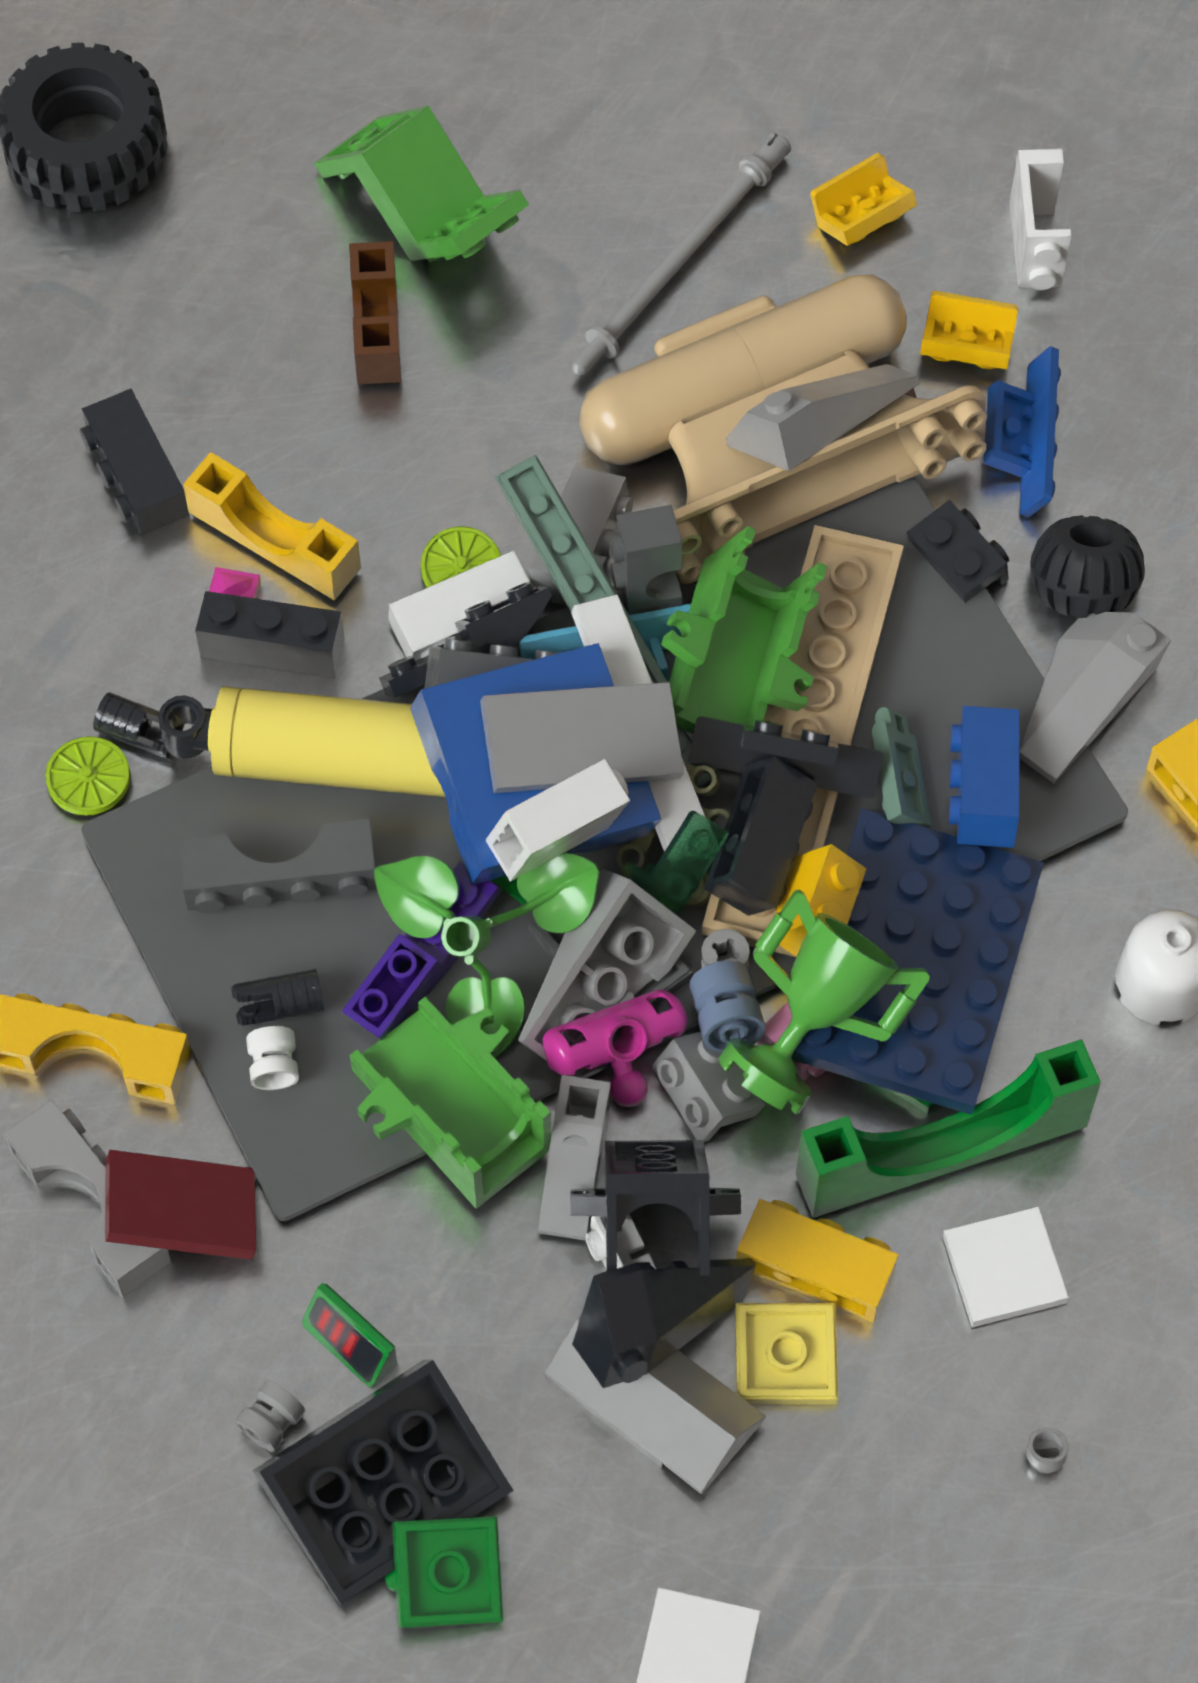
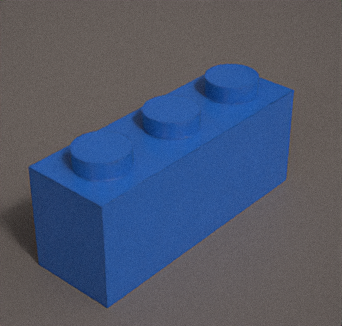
M963 706L960 725L952 724L950 734V752L958 753V760H951L949 788H958V796H950L949 824L957 825V844L1014 848L1019 822V709Z

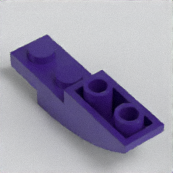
M459 861L453 870L459 883V897L449 910L453 911L456 917L474 915L482 918L501 891L490 881L471 885L465 866ZM443 927L436 936L431 938H417L407 933L405 936L398 934L343 1008L342 1013L380 1040L395 1029L418 1006V1002L430 993L460 957L450 954L443 946L441 939Z

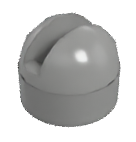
M1040 1428L1034 1431L1028 1439L1026 1450L1030 1465L1042 1473L1049 1474L1058 1471L1067 1459L1068 1441L1060 1431L1053 1428Z

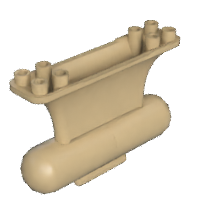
M853 275L778 307L770 297L759 296L661 337L654 346L657 358L604 379L586 393L580 410L579 426L587 447L601 460L614 465L637 464L673 448L682 466L687 486L686 505L673 510L682 540V570L675 572L682 584H690L698 580L703 560L747 526L756 531L753 542L745 549L752 547L753 543L894 482L900 483L918 474H922L926 479L935 478L945 470L948 461L960 456L966 462L978 459L986 450V443L983 438L986 430L987 414L985 396L975 386H963L932 399L914 398L904 394L790 471L727 445V436L743 416L763 402L768 395L782 389L869 369V364L885 358L900 346L907 328V313L899 292L888 282L875 275Z

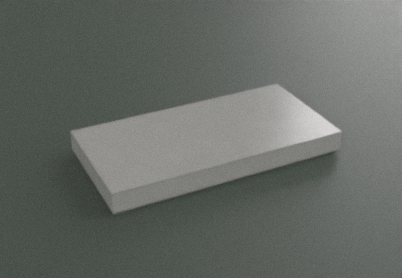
M670 682L486 695L480 700L493 793L549 789L603 759L607 761L611 770L615 769L622 775L626 783L680 779L684 775Z

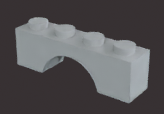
M51 1099L5 1131L3 1135L10 1152L37 1187L53 1183L73 1184L89 1191L101 1204V1218L97 1230L88 1244L94 1261L121 1296L124 1297L171 1263L168 1249L105 1242V1166L107 1155L97 1144L90 1148L81 1137L86 1131L76 1115L69 1108L62 1113Z

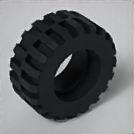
M83 42L71 43V48L60 49L59 46L47 49V54L42 57L36 54L25 62L26 68L24 70L18 68L8 79L10 86L6 85L0 94V139L6 165L9 166L11 176L17 184L23 186L24 192L37 200L42 196L45 205L59 209L60 205L67 206L68 211L82 212V208L93 207V211L105 210L106 204L116 202L119 205L128 201L131 192L135 191L138 194L149 185L148 176L153 178L157 175L162 166L161 159L166 155L167 131L162 101L155 80L150 78L149 71L137 61L132 62V56L118 49L115 53L110 52V47L95 43L93 48L85 47ZM98 113L118 121L107 133L89 141L67 142L48 135V132L57 123L76 114Z

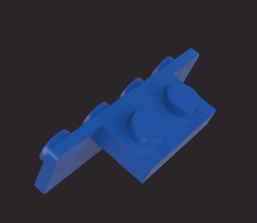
M1049 346L1029 363L1027 367L1026 390L999 380L988 387L985 430L986 450L984 452L983 464L1021 477L1020 515L1030 517L1047 505L1055 492L1053 466L1057 454L1055 425L1059 415L1057 384L1060 380L1061 369L1058 366L1059 349Z

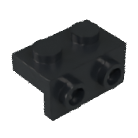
M949 499L907 531V537L913 546L966 603L994 580H997L1000 585L1008 581L1007 563L1010 560L1005 550L997 541L992 540L988 542L979 532L981 527L972 513L966 508L960 511Z

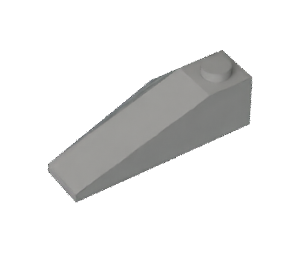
M1103 612L1098 615L1091 613L1087 615V618H1078L1057 643L1037 703L1019 748V759L1055 784L1157 670L1171 639L1135 613Z
M602 868L598 880L596 899L590 916L578 928L565 932L518 1041L547 1061L543 1047V1037L548 1030L635 998L634 995L651 980L659 981L672 969L696 930L630 879ZM570 1029L561 1033L569 1043V1046L580 1043L585 1038L578 1029Z

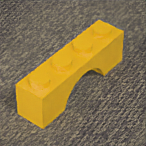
M212 452L205 457L183 483L187 508L190 514L334 601L361 569L357 539L322 518L315 523H305L286 515L272 505L257 490L247 473Z
M23 993L16 994L15 997L0 994V1068L36 1075L47 1062L57 1055L78 1049L94 1050L107 1055L119 1065L123 1071V1077L130 1096L176 1105L191 1056L187 1034L182 1033L177 1027L164 1023L155 1024L154 1027L136 1023L128 1016L111 1013L107 1017L91 1014L85 1008L70 1003L62 1004L61 1007L44 1004L40 999Z

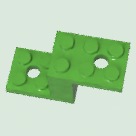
M429 106L378 116L313 163L322 178L338 175L340 179H343L353 173L356 174L410 261L427 259L429 262H433L440 257L450 260L457 255L467 258L477 253L486 245L484 238L493 231L501 233L515 225L519 221L517 214L529 205L520 190L484 195Z

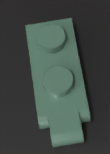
M881 707L875 715L876 723L872 728V736L875 750L881 751L883 754L879 777L883 794L882 807L887 820L892 824L913 823L928 828L932 824L916 736L909 732L908 721L905 715L887 707Z

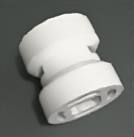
M268 1026L256 1029L247 1035L248 1054L253 1057L254 1061L249 1068L251 1085L261 1090H279L291 1087L299 1081L298 1064L292 1059V1053L296 1049L295 1035L292 1029L283 1026Z

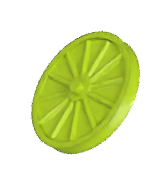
M465 526L445 529L432 537L423 550L421 556L423 582L428 588L501 556V553L496 543L487 534L478 529Z
M93 736L76 738L60 746L49 759L45 772L47 789L53 801L65 811L86 816L103 813L117 805L125 796L131 778L129 763L123 751L111 741Z

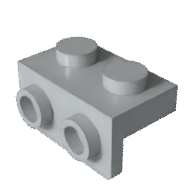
M697 1032L674 1038L653 1063L652 1067L695 1138L706 1142L712 1138L721 1126L756 1117L765 1105L759 1097L741 1085L745 1080L743 1077L744 1071L736 1063L733 1064L729 1071L724 1070L718 1061L721 1052H715L707 1048L703 1041L702 1033Z

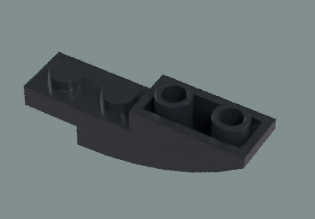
M531 581L525 582L507 590L508 598L497 604L491 605L490 600L467 608L464 611L466 618L455 622L462 639L461 641L473 642L472 651L489 653L490 644L515 647L538 620L552 597L549 587L540 585L533 587ZM455 636L446 638V639L457 640ZM445 639L432 646L444 648ZM412 655L388 666L390 673L379 677L385 694L397 698L425 685L429 655L415 660Z

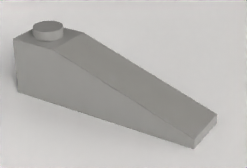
M885 364L782 389L768 395L763 402L743 416L727 436V445L790 471L919 385V376Z

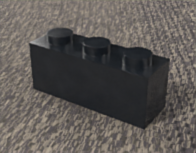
M132 389L82 408L85 426L79 429L81 437L89 453L97 451L101 462L97 463V467L106 487L115 486L119 494L118 497H115V502L123 521L126 523L132 520L141 536L189 516L184 489Z
M205 591L195 630L201 658L336 678L345 639L341 611Z
M775 756L747 765L704 889L747 916L776 908L785 894V880L790 865L799 852L800 844L798 841L804 823L812 813V799L818 783Z

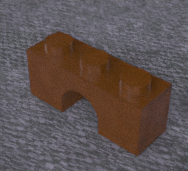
M393 241L349 243L357 384L402 382Z

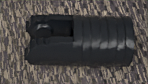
M106 693L94 717V731L166 759H172L173 755L167 751L163 742L158 740L152 741L146 738L152 721L159 723V711L117 694ZM185 724L179 725L175 730L183 731Z
M317 969L237 983L231 987L232 997L237 1002H255L254 1004L243 1005V1007L239 1008L238 1013H236L237 1022L242 1026L324 1011Z

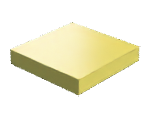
M836 1303L735 1304L736 1393L751 1405H838Z

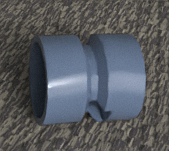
M730 960L715 962L701 968L690 979L689 988L694 1007L699 1014L698 1022L707 1048L722 1053L732 1038L745 1040L754 1045L763 1037L766 1026L760 1005L756 1000V990L751 972L745 964Z

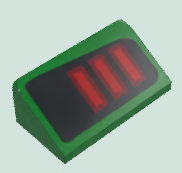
M322 1282L317 1287L304 1314L302 1325L363 1383L372 1388L397 1365L395 1345L327 1283L324 1284Z

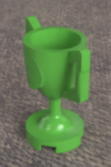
M795 890L780 913H776L755 944L756 948L753 951L755 962L788 997L792 1015L791 1022L779 1040L773 1045L761 1044L755 1046L745 1040L732 1038L719 1056L718 1061L726 1071H729L733 1064L736 1063L744 1070L743 1077L745 1080L741 1084L743 1087L780 1110L784 1108L789 1100L792 1105L791 1110L797 1115L812 1096L810 1087L796 1074V1065L792 1061V1054L806 1033L810 1030L834 1026L879 1041H886L892 1034H895L917 1002V997L930 979L929 973L924 968H899L896 962L879 946L832 916L818 913L815 918L805 893L802 890ZM799 913L807 934L802 941L789 977L771 956L794 924L793 920ZM885 984H907L903 991L900 990L878 1023L853 1016Z

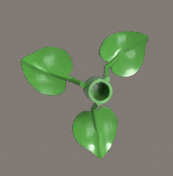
M562 853L517 878L518 891L528 903L483 920L474 915L456 917L455 913L449 910L459 897V883L451 867L438 858L415 856L395 863L381 865L374 869L375 882L380 899L392 920L401 930L417 938H431L436 936L443 927L441 939L445 949L452 955L465 956V963L472 965L480 973L482 979L468 977L460 980L452 988L446 1001V1015L448 1022L454 1025L456 1022L488 1008L494 1014V1023L484 1026L482 1031L486 1034H494L500 1029L502 1024L509 1031V1040L495 1057L505 1051L518 1035L525 1019L526 1003L524 994L515 980L509 977L491 980L490 971L477 958V954L484 951L489 945L491 939L490 929L533 910L536 923L544 930L554 933L570 932L581 926L590 916L596 899L600 875L598 866L591 860L577 854Z

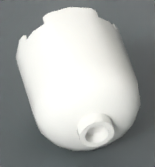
M1161 910L1148 914L1132 929L1116 966L1115 977L1116 985L1121 994V1003L1135 1017L1150 1024L1159 1025L1161 1021L1174 1022L1181 1019L1184 1022L1191 1019L1198 1012L1197 917L1181 910Z

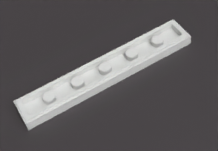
M618 595L574 605L571 614L583 645L588 646L599 643L614 686L652 684ZM684 762V775L680 779L648 781L661 816V820L655 826L669 865L712 854L717 848Z

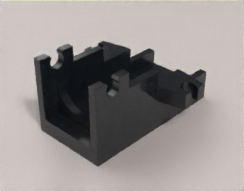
M703 1140L605 1141V1188L570 1190L571 1216L606 1217L607 1271L617 1268V1232H622V1226L626 1217L641 1206L661 1203L679 1208L690 1218L693 1230L696 1231L698 1243L699 1275L710 1276V1216L741 1214L740 1188H710V1173Z

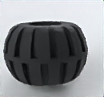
M1083 515L1071 516L1050 525L1037 540L1030 561L1032 581L1039 597L1050 608L1067 616L1073 615L1075 618H1087V615L1091 613L1098 615L1103 612H1121L1137 596L1145 576L1144 555L1132 532L1125 526L1118 525L1113 520L1101 519L1100 517L1090 515L1089 517H1084Z

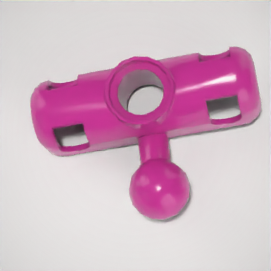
M659 989L548 1030L543 1037L547 1064L552 1071L561 1076H574L578 1069L586 1068L591 1070L611 1062L614 1072L610 1091L612 1098L620 1106H636L644 1100L648 1087L644 1076L633 1069L631 1061L638 1058L645 1049L660 1044L664 1037L681 1036L686 1030L688 1022L685 1008L680 999L666 990ZM664 997L668 1000L669 1010L657 1014L648 1001L653 998ZM622 1027L620 1038L612 1043L614 1033L618 1028ZM570 1029H578L585 1038L584 1041L569 1046V1043L561 1033Z

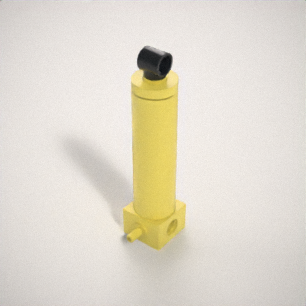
M223 686L219 691L216 706L213 709L203 708L202 704L195 698L183 695L167 700L161 706L158 713L162 739L167 751L173 756L182 759L196 757L204 750L211 753L214 775L445 797L438 779L430 768L410 709L412 704ZM182 724L193 725L190 729L185 731L175 730L179 725Z

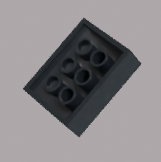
M422 1360L252 1470L275 1509L340 1605L395 1569L394 1522L473 1518L514 1491L434 1360Z

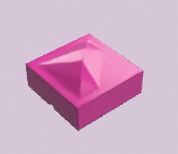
M215 567L209 591L257 599L261 585L260 575Z

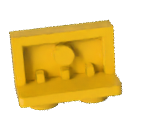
M875 153L810 192L818 228L846 246L863 240L869 233L889 222L897 220L902 214L917 206L914 191L889 176L886 159L880 153Z
M933 291L931 293L920 355L931 356L933 359L941 362L954 360L975 364L982 369L1000 368L1007 370L1019 307L1016 304Z

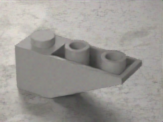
M562 1075L537 1230L540 1234L586 1241L585 1235L588 1233L591 1216H571L570 1190L596 1188L610 1109L611 1082Z

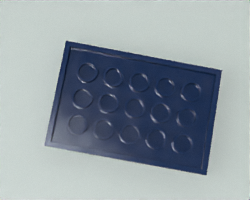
M861 808L847 855L864 866L866 872L847 925L879 946L896 962L899 968H924L928 971L930 979L917 997V1002L895 1034H892L888 1040L879 1041L834 1026L808 1031L792 1054V1060L972 1115L1044 862L991 846L957 844V836L913 823L892 824L887 820L886 815ZM885 984L853 1016L878 1023L900 990L903 991L907 984Z

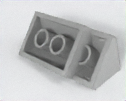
M579 1317L545 1371V1376L661 1469L664 1466L668 1467L702 1495L766 1419V1415L679 1350L634 1382H622L602 1388L572 1345L579 1324Z

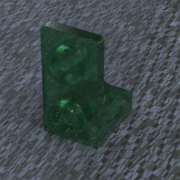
M692 810L686 816L656 866L649 862L644 870L628 860L620 876L630 879L665 907L679 915L727 839L728 832Z

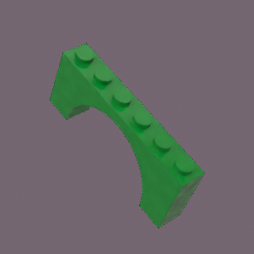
M1080 1039L1035 1054L1031 1064L1018 1078L996 1094L976 1104L972 1115L959 1112L922 1126L883 1133L857 1130L853 1127L848 1115L802 1130L796 1177L811 1215L814 1218L1086 1128L1101 1081L1084 1042Z

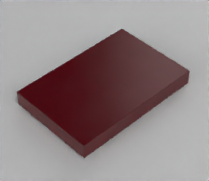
M109 1150L105 1166V1242L252 1260L256 1252L255 1173L252 1168Z

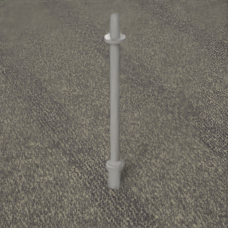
M771 132L752 155H746L740 161V175L606 326L602 328L594 325L586 330L585 338L589 345L572 363V371L575 375H585L601 356L608 359L616 357L620 352L616 339L752 186L761 187L766 185L771 179V171L791 152V145L782 134L774 141L777 137V132Z

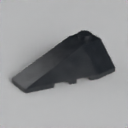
M751 1258L710 1260V1276H700L698 1268H689L684 1261H671L667 1269H654L650 1262H636L593 1275L572 1345L602 1388L622 1382H634L649 1373L735 1307L736 1303L744 1300L756 1265Z

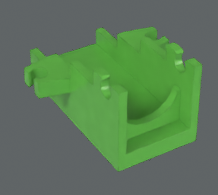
M749 526L703 560L689 613L677 610L669 616L667 622L668 626L677 627L682 637L677 635L674 630H671L663 636L661 643L662 646L676 655L669 682L676 725L694 733L696 719L699 716L754 726L755 720H764L768 704L793 711H799L807 705L809 697L797 694L794 685L803 692L812 686L814 677L788 657L797 652L807 612L817 606L820 593L814 590L819 581H823L827 569L826 565L819 562L785 588H781L745 570L748 556L743 554V551L753 542L756 531Z
M424 997L418 1002L419 1010L388 1033L382 1040H379L362 1054L358 1049L350 1054L352 1071L371 1091L357 1108L358 1116L364 1123L367 1122L369 1116L373 1113H381L385 1116L381 1123L373 1125L374 1134L380 1140L405 1129L477 1209L549 1152L551 1112L541 1101L535 1103L529 1095L530 1090L519 1077L514 1080L494 1058L509 1040V1031L503 1024L494 1034H486L482 1031L484 1026L494 1023V1014L488 1008L451 1025L435 1006Z

